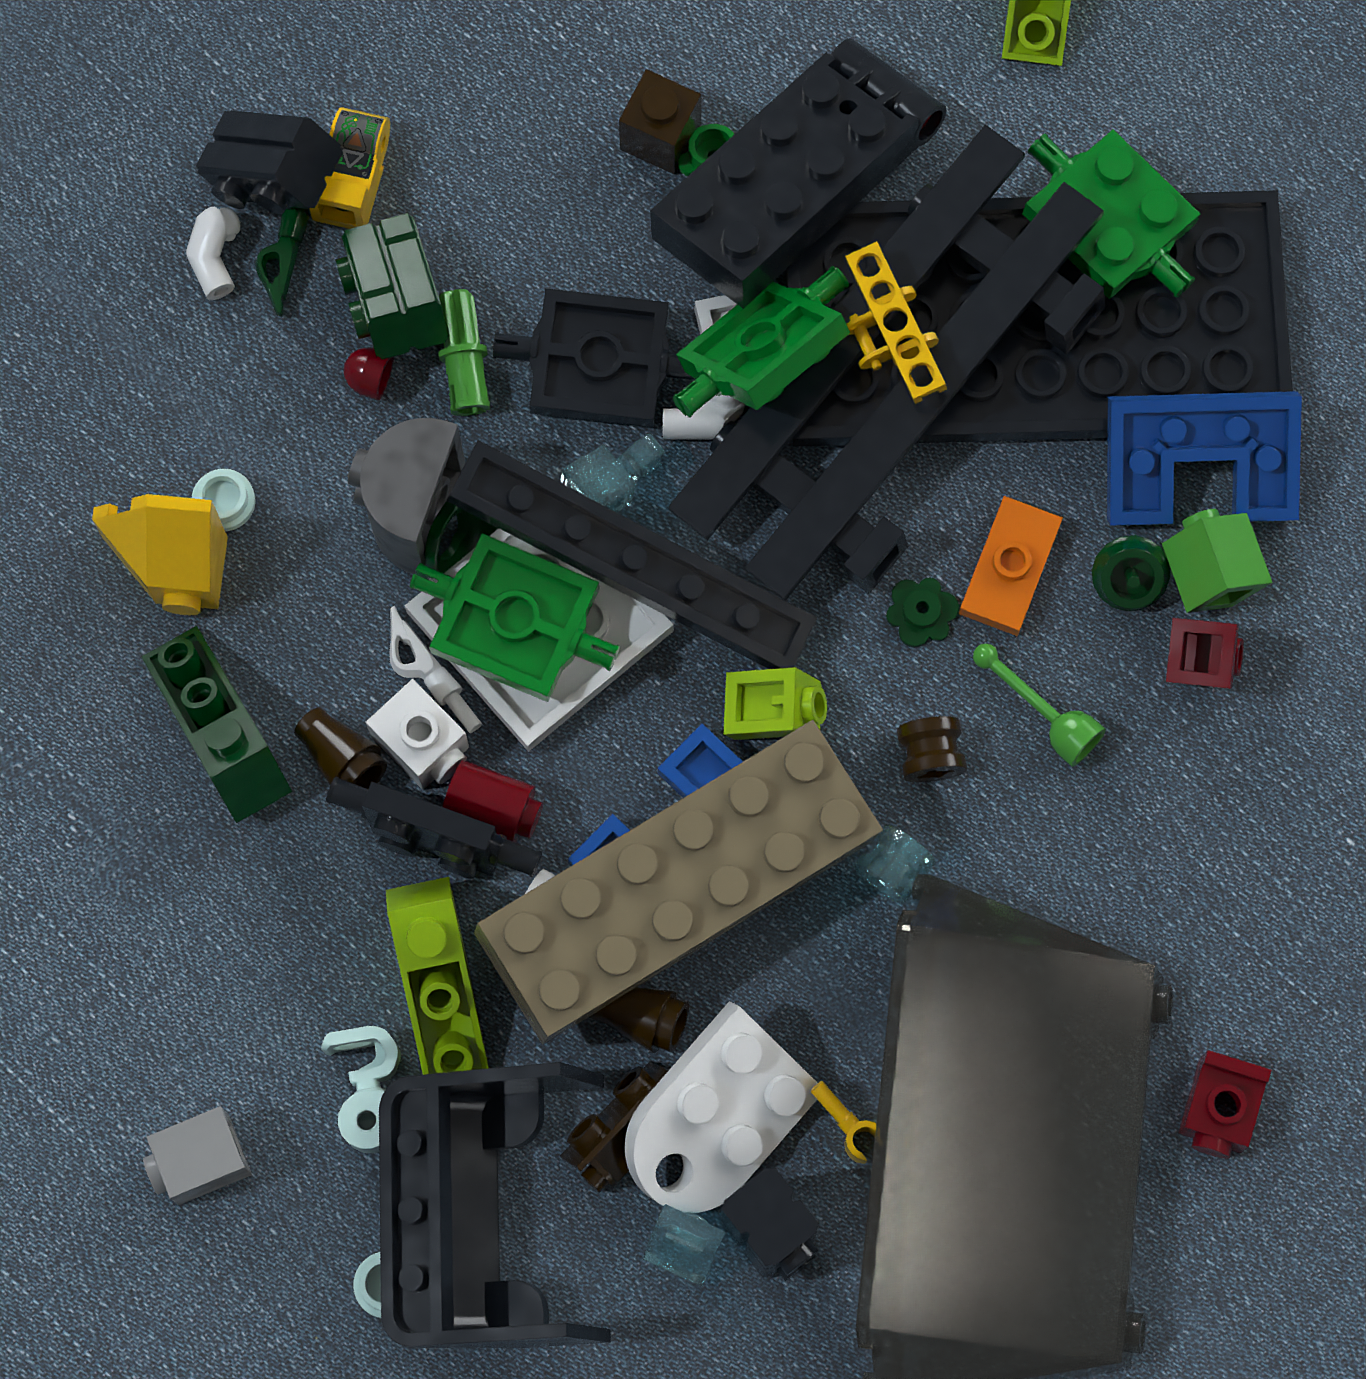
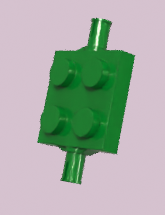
M1114 129L1088 151L1077 154L1072 158H1069L1046 133L1041 135L1040 139L1034 141L1027 153L1033 156L1052 175V178L1047 186L1025 204L1022 214L1031 222L1063 182L1104 210L1102 218L1068 259L1083 274H1086L1104 288V295L1108 299L1113 297L1131 280L1146 276L1148 273H1152L1174 294L1175 298L1179 297L1182 292H1185L1190 287L1195 278L1183 269L1169 253L1174 243L1196 225L1200 213Z
M832 266L808 288H786L772 282L744 309L736 305L676 355L685 373L696 379L681 392L673 396V401L677 408L690 418L715 395H725L758 410L765 403L777 398L789 383L812 364L823 360L835 345L850 334L842 314L825 306L839 293L849 287V282L842 271Z
M483 533L469 562L456 573L454 578L427 567L423 563H419L415 569L416 574L412 576L410 588L443 600V618L429 646L431 654L546 702H549L562 671L574 660L575 656L601 666L607 671H611L614 666V660L617 659L620 646L586 633L587 616L600 590L599 582Z

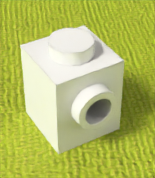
M411 679L366 721L371 738L422 790L434 780L439 784H443L454 775L460 762L467 760V757L463 754L469 748L466 732L414 679Z

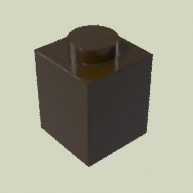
M646 69L619 119L620 150L675 175L679 168L678 160L680 156L686 153L689 148L691 135L701 126L702 94Z

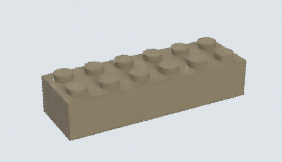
M811 720L477 923L474 935L542 1045L870 844L883 829L814 720Z

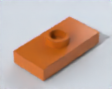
M1004 496L961 604L959 615L1018 636L1063 517Z

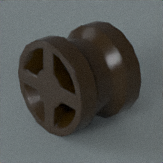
M951 716L928 717L909 721L897 728L898 741L906 747L908 759L902 765L905 781H939L959 776L967 771L966 758L958 751L956 742L962 734L959 718Z

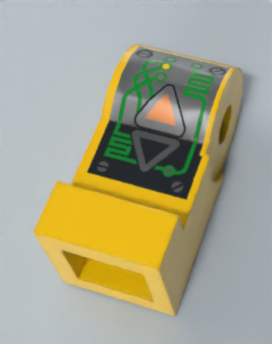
M340 107L334 117L329 135L342 145L343 155L332 176L325 177L327 186L316 207L309 209L313 221L351 229L368 224L384 169L382 164L390 136V119L384 116ZM336 208H341L349 211H341Z

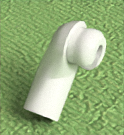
M209 207L199 214L186 249L190 265L208 300L220 299L231 293L235 288L220 257L225 241L234 240L236 234L240 231L239 217L230 208L218 209L216 207Z
M715 395L690 418L685 416L678 408H663V439L713 440L730 421L735 422L743 414L746 404L730 396Z

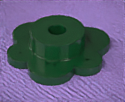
M925 578L920 584L909 579L901 580L892 589L891 598L894 605L888 608L886 620L891 626L899 627V637L905 645L920 647L927 642L928 638L933 641H942L948 636V623L956 618L959 611V603L952 594L941 592V585L934 578ZM923 606L927 609V612L920 613L916 608Z

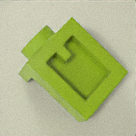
M796 667L726 672L723 734L734 740L785 737L811 720H814L820 730V724H823L826 719L827 699L821 682Z

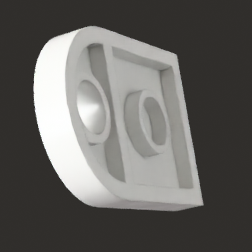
M729 1001L635 1110L629 1122L625 1138L626 1163L634 1182L648 1197L673 1211L699 1213L722 1205L725 1199L747 1182L816 1102L817 1099L810 1091L818 1083L740 1006ZM670 1154H680L683 1160V1171L680 1178L670 1186H659L656 1180L658 1164L664 1157Z

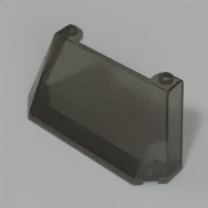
M917 874L912 885V897L920 901L916 910H902L896 928L856 1318L858 1348L871 1349L874 1372H864L862 1379H1074L1131 1369L1132 1353H1143L1146 1337V1317L1144 1313H1135L1134 1298L1130 1294L1150 1043L1151 1039H1156L1159 1024H1170L1173 1010L1172 985H1163L1164 977L1153 964L933 875Z

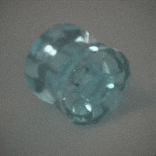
M885 824L882 828L883 831L877 836L878 845L871 853H863L853 866L861 877L879 892L897 903L904 904L913 893V881L918 875L927 874L936 861L929 851L910 835L891 824Z

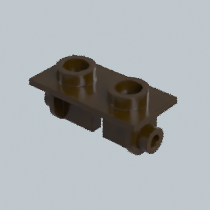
M651 1062L644 1068L638 1066L630 1070L615 1086L613 1090L615 1098L598 1116L591 1114L584 1118L568 1136L567 1142L570 1145L560 1157L579 1171H582L588 1165L581 1176L598 1193L607 1185L614 1188L629 1171L625 1158V1138L629 1122L639 1104L668 1070Z

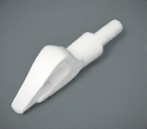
M393 606L390 609L391 643L389 656L393 670L402 677L422 678L439 705L447 704L469 733L475 732L481 727L482 723L460 696L463 688L445 667L439 664L409 624L402 620L397 608ZM399 641L411 647L415 657L414 663L402 664L398 650Z

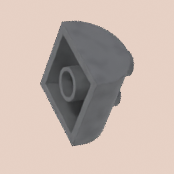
M417 418L401 422L381 434L369 450L359 448L350 467L348 484L356 487L354 504L366 507L377 545L394 565L411 574H416L415 569L419 563H423L426 566L424 551L428 533L465 465L458 424L435 418Z

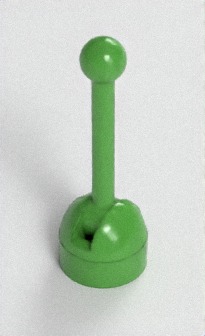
M984 643L975 648L973 660L978 667L983 669L990 668L1051 722V729L1049 731L1050 744L1055 752L1071 767L1079 764L1100 742L1106 732V728L1092 716L1083 711H1069L1060 714L998 659V652L993 645Z

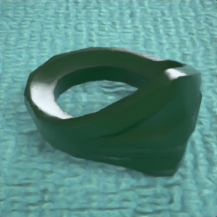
M446 501L435 517L427 536L424 551L426 566L445 573L476 547L482 533L490 536L499 528ZM456 515L458 521L457 532L452 537L448 548L439 556V546L443 532L452 517Z

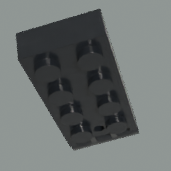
M845 39L831 54L824 53L650 210L652 239L744 309L919 146L927 143L937 133L945 119L946 106L854 39Z

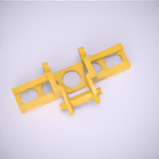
M877 241L846 255L847 263L869 307V312L861 316L853 314L849 317L850 321L846 323L850 331L849 335L855 334L865 355L858 363L860 368L878 370L882 367L881 363L892 359L895 366L897 365L915 404L923 401L922 398L936 391L940 393L947 390L946 383L929 348L938 344L939 339L935 332L921 334L907 305V302L915 299L917 295L912 286L899 288ZM867 256H874L880 271L875 276H863L858 265L861 259ZM886 283L890 293L874 299L871 292L873 287L877 284ZM895 310L902 311L908 317L905 328L897 332L886 329L883 324L885 316ZM876 324L887 345L876 349L867 330ZM905 338H913L905 343L898 345L899 342ZM921 365L927 366L933 379L929 385L924 387L916 386L910 374L914 368Z

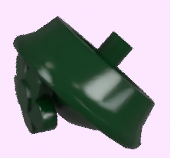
M1137 535L1118 537L1107 543L1096 555L1092 567L1093 586L1099 597L1112 608L1123 611L1142 610L1156 603L1166 591L1170 580V566L1162 548L1152 540Z

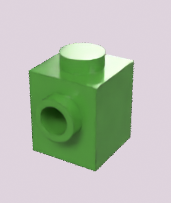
M1208 509L1195 513L1182 521L1184 528L1182 531L1162 543L1187 613L1233 607L1273 583L1247 513L1220 516L1218 509Z

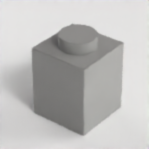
M221 1106L146 1137L152 1154L144 1157L143 1163L152 1187L157 1195L167 1191L169 1198L178 1205L252 1175L230 1116Z

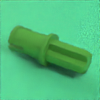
M466 289L446 291L439 295L449 337L444 342V349L440 350L438 354L439 361L445 363L451 414L455 416L481 414L491 409L483 358L488 355L487 346L480 344L474 297Z

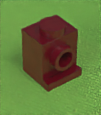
M1172 618L1166 682L1232 689L1233 676L1240 675L1244 654L1243 638H1237L1239 624Z
M1207 1050L1198 1060L1178 1134L1193 1138L1191 1145L1193 1149L1214 1157L1229 1159L1231 1151L1237 1153L1245 1151L1250 1145L1264 1090L1269 1082L1272 1070ZM1221 1094L1231 1096L1237 1105L1236 1114L1232 1117L1220 1115L1214 1106L1216 1096Z

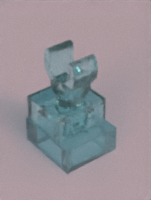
M651 433L636 441L617 460L603 444L585 457L581 456L563 468L560 483L618 512L632 503L636 488L635 482L646 478L662 466L659 458L666 451Z

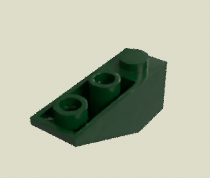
M197 626L141 656L236 823L293 792L265 740Z

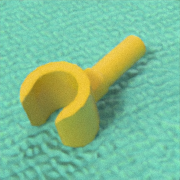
M820 1081L811 1089L810 1092L836 1120L837 1125L846 1134L844 1142L845 1151L852 1160L857 1163H867L866 1157L853 1144V1137L858 1132L865 1131L871 1133L876 1141L884 1147L885 1136L879 1125L868 1120L859 1121L823 1081Z

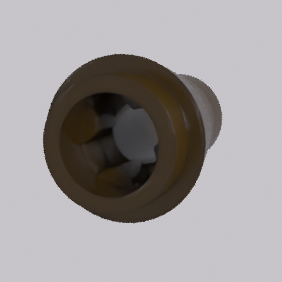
M317 707L312 709L296 725L294 730L295 736L305 745L329 785H331L336 776L341 780L369 789L371 782L378 784L385 774L387 762L381 757V747L332 718L323 708Z
M636 987L589 1016V1018L601 1021L652 1053H656L659 1049L673 1052L681 1040L687 1023L689 1003L676 999L675 991Z

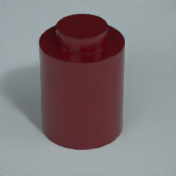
M462 760L452 777L442 807L493 825L498 835H505L507 840L517 843L520 836L528 839L532 837L542 812L543 802L534 800L536 786Z

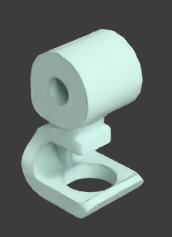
M365 1026L328 1033L324 1037L321 1050L330 1056L336 1052L375 1046L376 1056L371 1063L359 1070L348 1072L350 1083L352 1086H356V1092L343 1103L338 1113V1127L342 1137L354 1149L363 1153L379 1152V1104L386 1090L381 1088L380 1082L391 1079L396 1073L401 1059L400 1049L394 1039L385 1029L378 1026Z

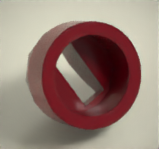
M374 347L360 348L354 351L344 363V377L347 384L357 394L379 401L388 385L394 357L387 359L376 357Z

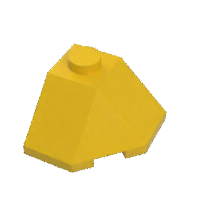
M146 494L132 498L129 511L117 513L118 506L112 504L94 507L92 520L104 541L156 604H162L163 610L179 615H198L201 608L218 609L228 536L212 500Z

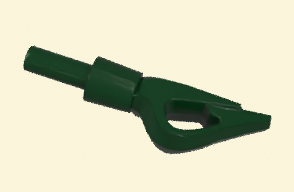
M290 207V209L285 210L281 217L278 242L262 249L255 262L257 274L267 291L276 315L280 317L283 316V301L286 300L299 245L303 241L310 218L309 215L304 213V208ZM273 260H279L280 274L274 277V281L271 283L267 275L266 264Z

